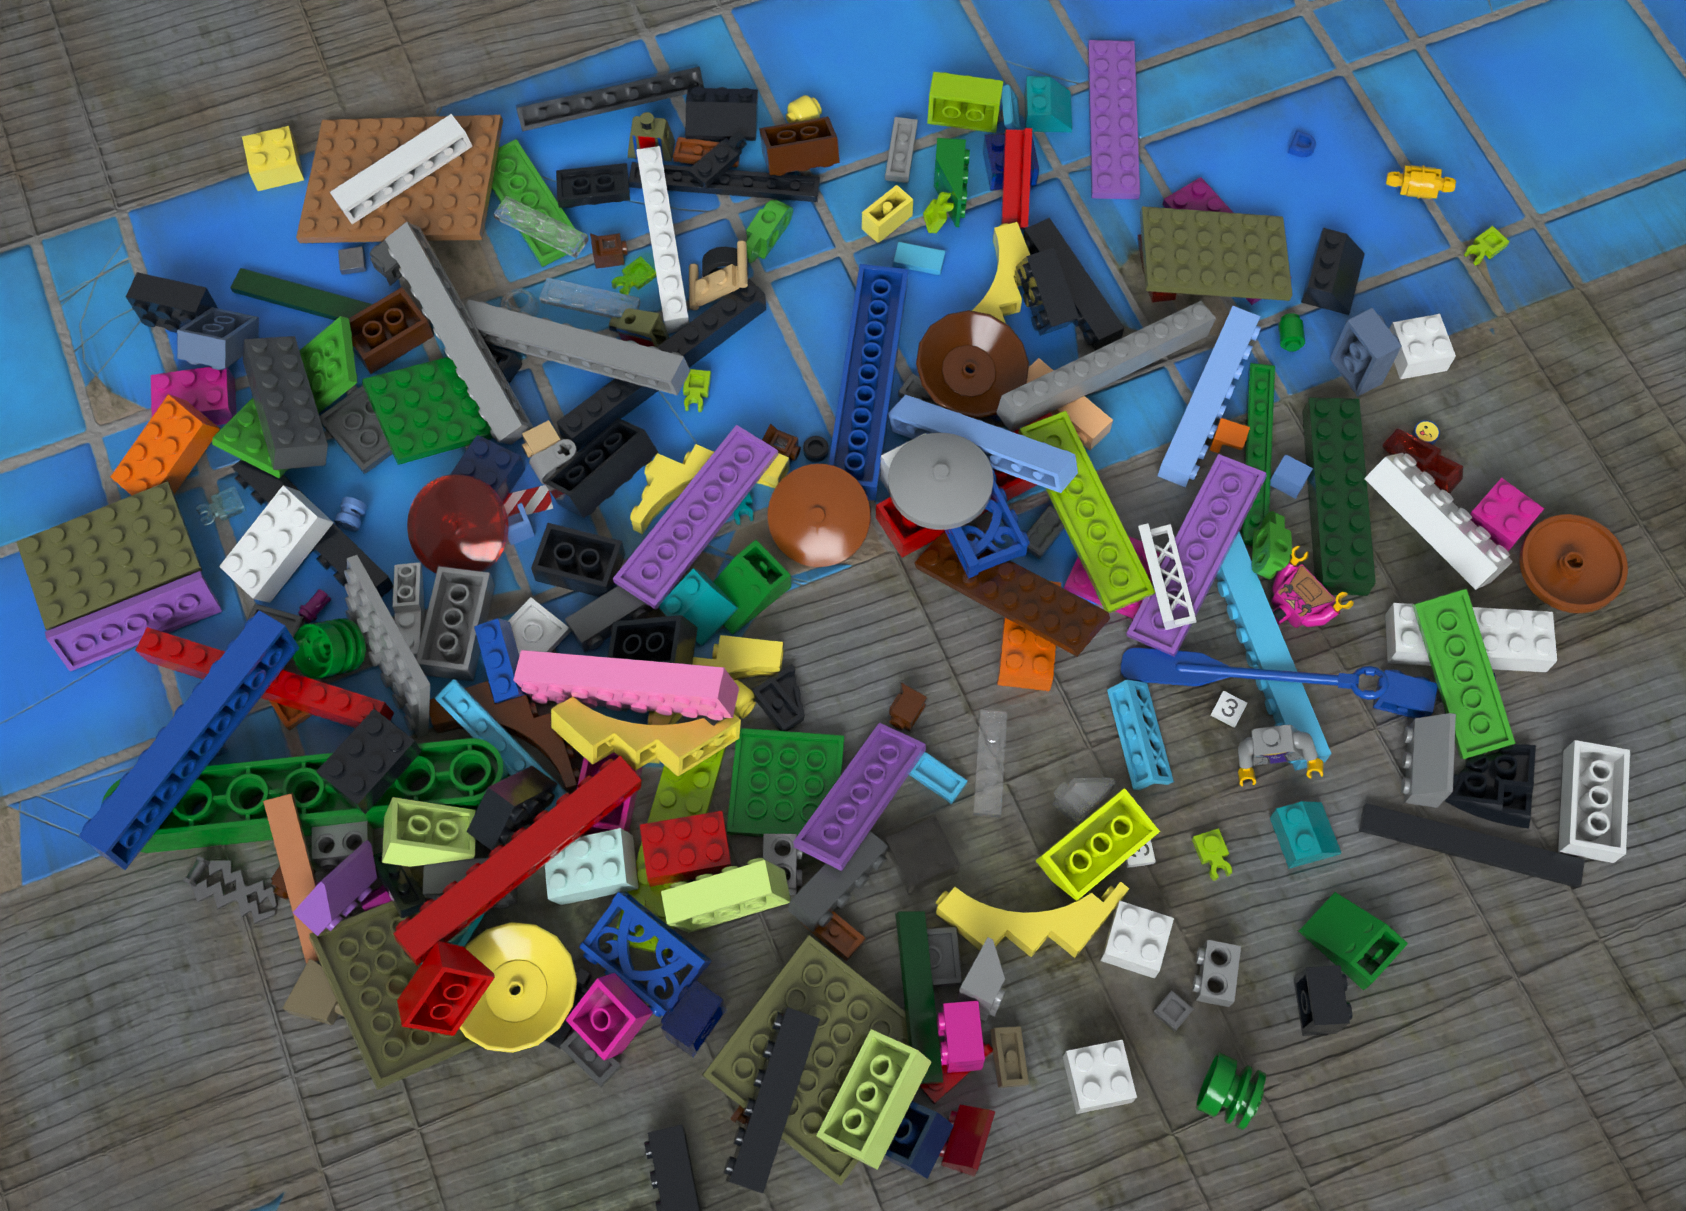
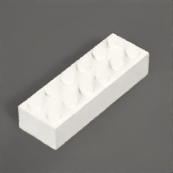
M1406 453L1385 456L1364 479L1475 590L1491 583L1513 562L1509 558V552L1503 546L1496 545L1490 539L1491 535L1486 529L1481 526L1477 527L1471 521L1472 516L1465 509H1459L1452 502L1454 500L1447 491L1440 490L1434 484V478L1427 472H1422L1416 466L1417 462L1413 457Z
M1393 603L1385 614L1388 663L1431 666L1412 604ZM1473 607L1492 669L1547 672L1557 662L1553 612Z

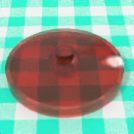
M446 475L424 486L413 500L407 521L408 537L411 547L420 562L436 574L438 566L484 572L498 560L504 550L508 537V517L502 500L488 484L468 475Z

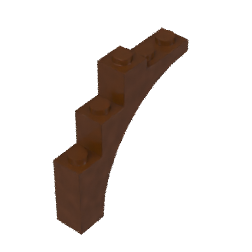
M488 681L465 688L510 735L532 745L551 761L561 775L569 794L577 790L580 772L578 767H572L570 759L575 758L572 747L551 728V713L539 716L535 702L530 703L527 695L495 703ZM434 698L430 699L429 715L437 733L464 729Z

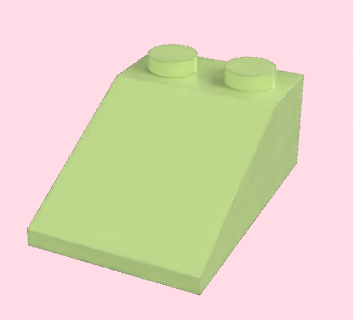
M392 797L384 817L382 863L411 867L473 859L475 856V838L466 831L475 815V810Z

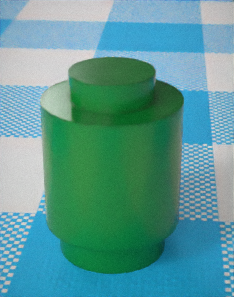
M1294 313L1282 316L1278 324L1280 346L1290 352L1297 351L1305 345L1303 321L1298 314Z

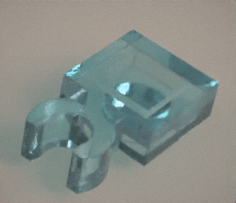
M235 486L211 496L213 503H203L195 508L199 515L208 512L206 516L200 518L204 525L213 523L218 516L222 521H225L246 511Z

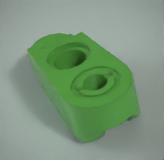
M770 200L763 209L758 211L746 229L747 258L749 263L755 262L757 257L766 258L788 227L792 219L793 207L778 200Z
M1270 511L1265 516L1260 530L1254 529L1252 571L1269 580L1276 575V571H1281L1289 564L1290 555L1292 554L1291 531L1285 529V517L1274 511Z

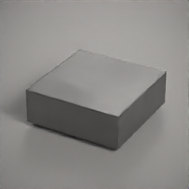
M363 247L338 250L340 272L342 275L366 271Z
M1171 990L1154 1010L1153 1014L1175 1032L1194 1009Z

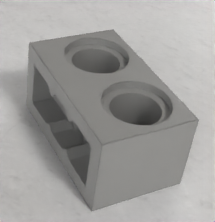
M367 821L312 827V860L319 867L321 866L322 869H334L355 851L351 850V847L358 840H362V844L368 840L371 843L374 855L373 828ZM335 843L334 849L331 852L324 853V848L328 844Z
M763 834V859L785 870V873L790 876V879L787 881L789 894L796 895L797 886H802V870H797V859H802L803 853L794 848L793 841L796 839L797 834ZM781 846H786L791 851L786 856H780L776 853V850Z
M1207 940L1202 947H1198L1196 964H1200L1199 975L1195 974L1192 991L1197 992L1196 1001L1230 1007L1235 1002L1241 946ZM1211 954H1219L1223 958L1224 964H1215L1211 960ZM1215 981L1218 983L1220 992L1214 993L1210 991L1207 982Z

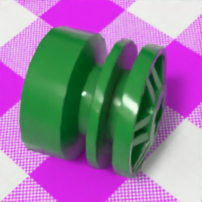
M347 618L305 624L297 630L293 637L300 647L293 655L295 664L300 672L310 679H323L353 672L361 666L365 658L366 646L361 629Z
M1218 1052L1202 1083L1196 1102V1109L1215 1117L1223 1106L1226 1108L1224 1121L1230 1124L1237 1114L1235 1126L1244 1130L1251 1118L1256 1114L1262 1101L1266 1073L1257 1070L1251 1079L1252 1066L1246 1065L1240 1075H1237V1060Z

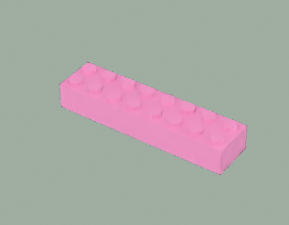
M521 650L513 679L522 688L521 690L532 698V701L540 704H546L547 701L559 704L574 697L592 709L597 706H606V708L614 711L628 708L638 713H646L647 710L656 711L661 715L667 716L672 715V713H681L689 718H697L698 715H703L713 720H723V717L733 718L739 687L724 667Z

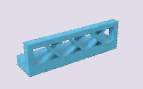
M1125 680L1107 689L1133 790H1141L1152 784L1169 785L1173 783L1148 684ZM1136 690H1139L1141 699L1137 696ZM1143 715L1146 717L1148 725L1144 721ZM1150 740L1154 744L1155 750L1152 748ZM1156 765L1160 768L1162 776H1159Z

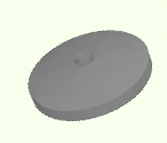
M930 433L911 440L897 452L889 468L888 488L890 497L897 510L911 522L929 529H953L971 522L986 508L992 495L993 471L985 453L970 440L950 433Z

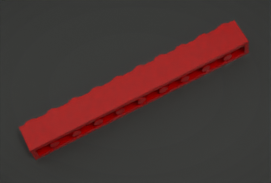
M149 627L146 628L135 649L149 663L199 679H204L210 672L212 664L225 653V651ZM285 670L279 673L261 696L262 699L356 728L373 709L389 721H391L394 712L383 701Z
M621 756L615 760H607L599 768V773L593 777L589 775L578 784V789L572 794L565 793L556 801V806L549 812L544 810L539 813L533 820L535 823L527 829L523 827L516 831L511 837L512 841L504 847L502 845L497 846L488 855L490 858L484 863H476L466 872L467 876L459 882L453 881L447 885L442 891L444 893L435 901L430 899L424 903L419 909V914L412 919L408 917L396 926L397 931L393 934L397 943L416 966L425 960L437 941L447 943L641 789L642 780Z

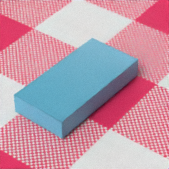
M1005 85L1002 89L1004 125L1008 130H1021L1018 97L1011 86Z
M898 242L893 267L941 275L945 251Z
M924 752L909 774L950 804H953L968 780L927 752Z

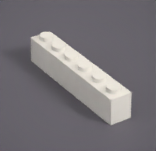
M450 114L373 165L359 172L345 183L339 185L330 193L351 224H354L473 146L464 129L453 115Z

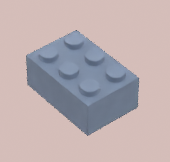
M212 307L177 330V358L187 360L190 364L210 365L213 369L217 370L226 369L243 356L244 339L259 338V317Z
M1371 308L1347 320L1330 360L1355 394L1360 396L1383 384L1402 345L1398 337L1392 334L1385 325L1382 316L1378 315Z

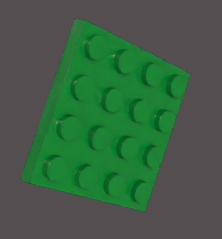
M449 357L362 379L365 392L397 465L468 446L477 435L488 440L493 439L490 433L491 427L479 414L480 408L477 402L469 396L467 392L468 386L456 373L457 367Z
M740 728V737L736 740L727 834L763 837V834H797L798 836L842 774L844 736Z

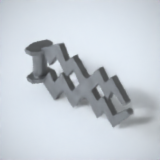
M198 856L187 877L183 879V882L192 887L198 903L213 895L217 909L237 901L241 917L252 912L255 924L276 915L274 910L260 914L257 900L250 903L248 901V896L257 892L260 903L269 898L272 906L276 908L277 902L273 893V887L265 890L263 880L253 885L245 886L242 871L232 872L231 860L207 861ZM207 866L209 867L210 876L222 870L225 885L236 881V890L224 895L221 881L208 887L207 879L198 884L196 882Z

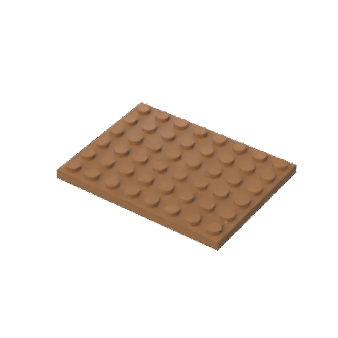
M501 115L453 116L466 132L473 147L354 224H351L330 192L447 116L322 120L296 236L299 243L383 242L385 238L406 222L420 227L427 241L483 240L503 125Z

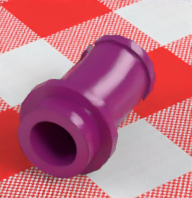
M318 589L305 605L299 607V616L304 617L308 623L312 620L316 621L318 613L331 601V598L327 597L328 594Z

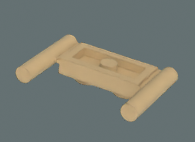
M745 241L737 242V266L730 264L699 279L698 265H689V308L691 310H698L699 306H703L739 288H746L748 286L747 243Z

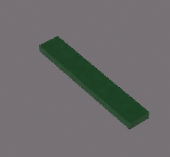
M243 268L239 269L230 287L234 293L336 320L340 316L349 319L372 305Z
M898 911L895 916L908 1044L931 1061L921 1084H940L943 1082L925 911Z

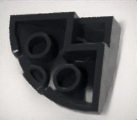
M1509 745L1500 748L1499 752L1484 755L1483 753L1467 761L1466 767L1458 775L1454 774L1453 792L1445 799V802L1469 814L1492 822L1529 829L1536 745Z

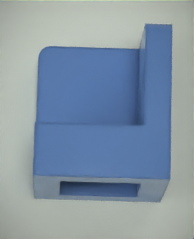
M1285 455L1271 478L1270 486L1296 499L1313 468Z
M522 503L517 504L520 513L501 519L510 545L535 536Z

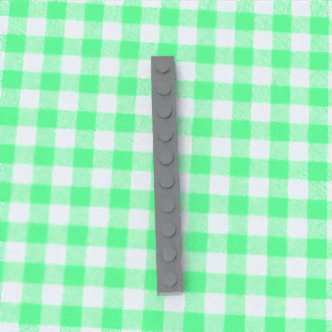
M406 222L385 238L389 246L388 251L400 265L399 271L402 276L409 281L411 293L423 306V314L432 322L434 326L433 332L442 340L446 347L444 348L446 355L455 363L457 367L456 373L468 386L467 392L469 396L477 402L480 408L479 414L491 427L490 433L497 442L512 445L523 436L522 433L534 427L421 228Z
M468 300L465 305L484 341L491 345L674 395L679 394L690 372L685 358L676 352L668 353L654 346L646 347L631 340L623 341L612 335L605 336L597 334L590 329H578L567 323L559 324L548 318L543 317L541 319L533 317L526 312H514L503 306L499 308L489 305L484 301Z
M1199 301L1003 394L996 413L1007 428L1013 431L1207 337L1216 317L1202 301Z

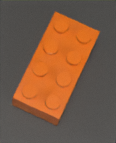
M168 394L110 477L130 495L145 491L167 481L175 494L212 442V438L220 431V428L187 400Z
M1050 581L1061 587V582ZM1004 617L997 685L1050 691L1054 675L1056 645Z

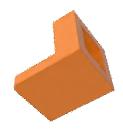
M1221 418L1209 451L1219 453L1222 445L1242 450L1250 427Z

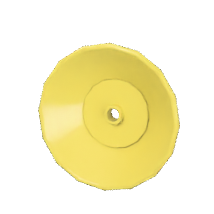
M510 922L486 929L465 945V948L495 975L494 980L460 1027L466 1038L487 1050L514 1053L541 1044L560 1029L573 1007L577 977L572 956L557 936L535 924ZM519 986L521 988L519 994L512 995V989Z

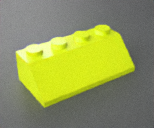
M1124 788L1035 861L1054 884L1077 901L1160 831Z

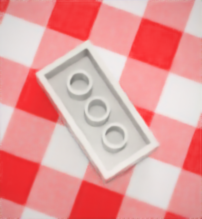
M283 485L219 567L253 599L270 603L334 522L300 491Z
M1574 740L1563 750L1558 853L1611 863L1626 855L1630 750Z

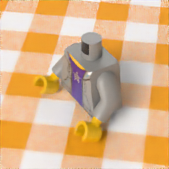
M1292 725L1251 730L1250 737L1239 743L1240 769L1238 770V777L1241 786H1243L1245 779H1251L1253 786L1256 784L1252 766L1297 760L1307 761L1306 774L1308 778H1312V771H1318L1320 776L1323 777V761L1317 758L1318 754L1310 734L1301 732Z

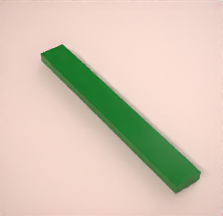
M1250 363L1248 372L1246 426L1250 427L1245 441L1244 464L1266 472L1267 477L1241 526V537L1244 544L1253 546L1254 529L1260 530L1263 519L1269 513L1275 382V365Z

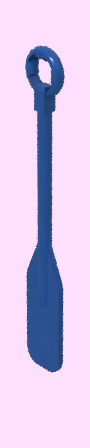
M1130 648L1126 650L1122 656L1121 663L1123 678L1146 683L1201 686L1233 677L1335 685L1338 688L1352 689L1355 695L1367 700L1382 697L1389 686L1388 677L1384 671L1373 666L1361 667L1353 674L1339 673V675L1230 667L1198 652L1178 651L1174 657L1160 650L1147 648ZM1365 674V676H1375L1376 674L1380 677L1378 686L1380 690L1376 692L1373 690H1360L1358 688L1359 676Z

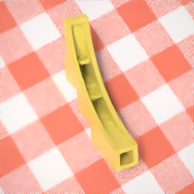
M695 444L691 452L688 451L685 455L683 464L657 453L653 461L645 467L644 474L646 475L648 485L642 493L641 503L633 508L630 515L633 530L643 534L652 520L667 505L679 497L714 451ZM778 453L776 459L757 481V484L776 488L790 470L789 457Z
M720 635L719 644H714L713 659L693 657L692 665L724 667L733 680L755 676H774L782 668L783 642ZM650 711L648 725L676 724L682 717V714L672 713V715L667 716L661 715L656 711ZM655 758L649 763L660 764V761Z

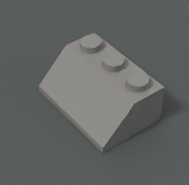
M1448 713L1415 718L1405 728L1403 741L1407 743V752H1404L1402 767L1406 768V777L1402 779L1401 793L1405 794L1404 803L1437 808L1453 792L1456 714Z
M987 937L960 987L957 1002L978 1001L980 1019L985 1022L989 1014L995 1017L1007 991L1002 988L1005 977L993 939Z

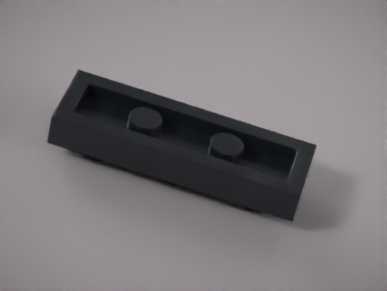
M383 852L374 854L376 872L401 919L420 912V907L427 902V899L423 895L409 867L382 863Z

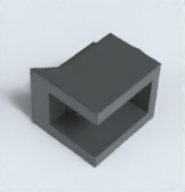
M384 240L372 248L370 256L372 257L371 262L374 268L387 278L389 286H391L402 276L399 271L401 267L397 260L390 255L388 251L389 246Z

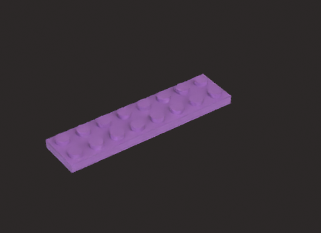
M1089 40L1091 198L1139 199L1140 179L1135 42Z
M736 425L614 576V583L657 610L776 459L778 450Z
M1220 454L1216 457L1175 537L1195 617L1267 477L1266 472ZM1170 547L1168 552L1173 554L1172 548ZM1166 556L1160 568L1170 573L1176 564L1175 560ZM1177 570V572L1175 573V576L1179 578V574H1178V570ZM1162 574L1163 580L1165 582L1167 576ZM1172 579L1166 587V591L1177 597L1182 589V585ZM1155 593L1143 600L1126 634L1127 637L1175 657L1192 624L1165 630ZM1183 594L1181 600H1183L1184 602H1186V601H1185L1184 594ZM1169 599L1170 606L1173 603V600ZM1177 604L1172 612L1174 620L1189 617L1188 608Z

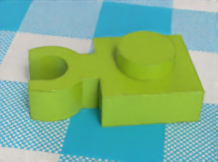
M941 192L938 198L933 199L923 212L928 233L937 234L946 222V212H950L954 207V203H948L951 193Z
M1491 226L1475 238L1474 245L1467 248L1464 256L1467 257L1470 254H1475L1477 258L1473 264L1478 265L1482 262L1485 255L1489 259L1493 258L1505 249L1510 241L1494 226Z
M690 369L683 386V395L687 396L684 400L685 411H689V406L692 403L698 404V412L703 411L704 406L701 397L708 398L711 371Z
M1219 828L1193 836L1192 842L1201 864L1210 863L1211 865L1209 870L1211 879L1215 881L1219 878L1216 872L1217 868H1222L1226 876H1230L1232 874V867L1227 861L1223 860L1224 857L1229 855Z

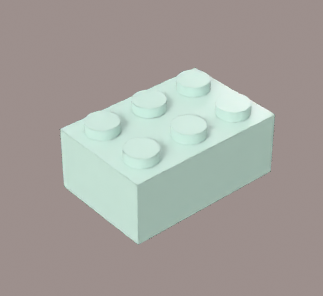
M622 828L576 839L545 864L548 899L559 905H565L617 894L618 892L639 889L633 835Z

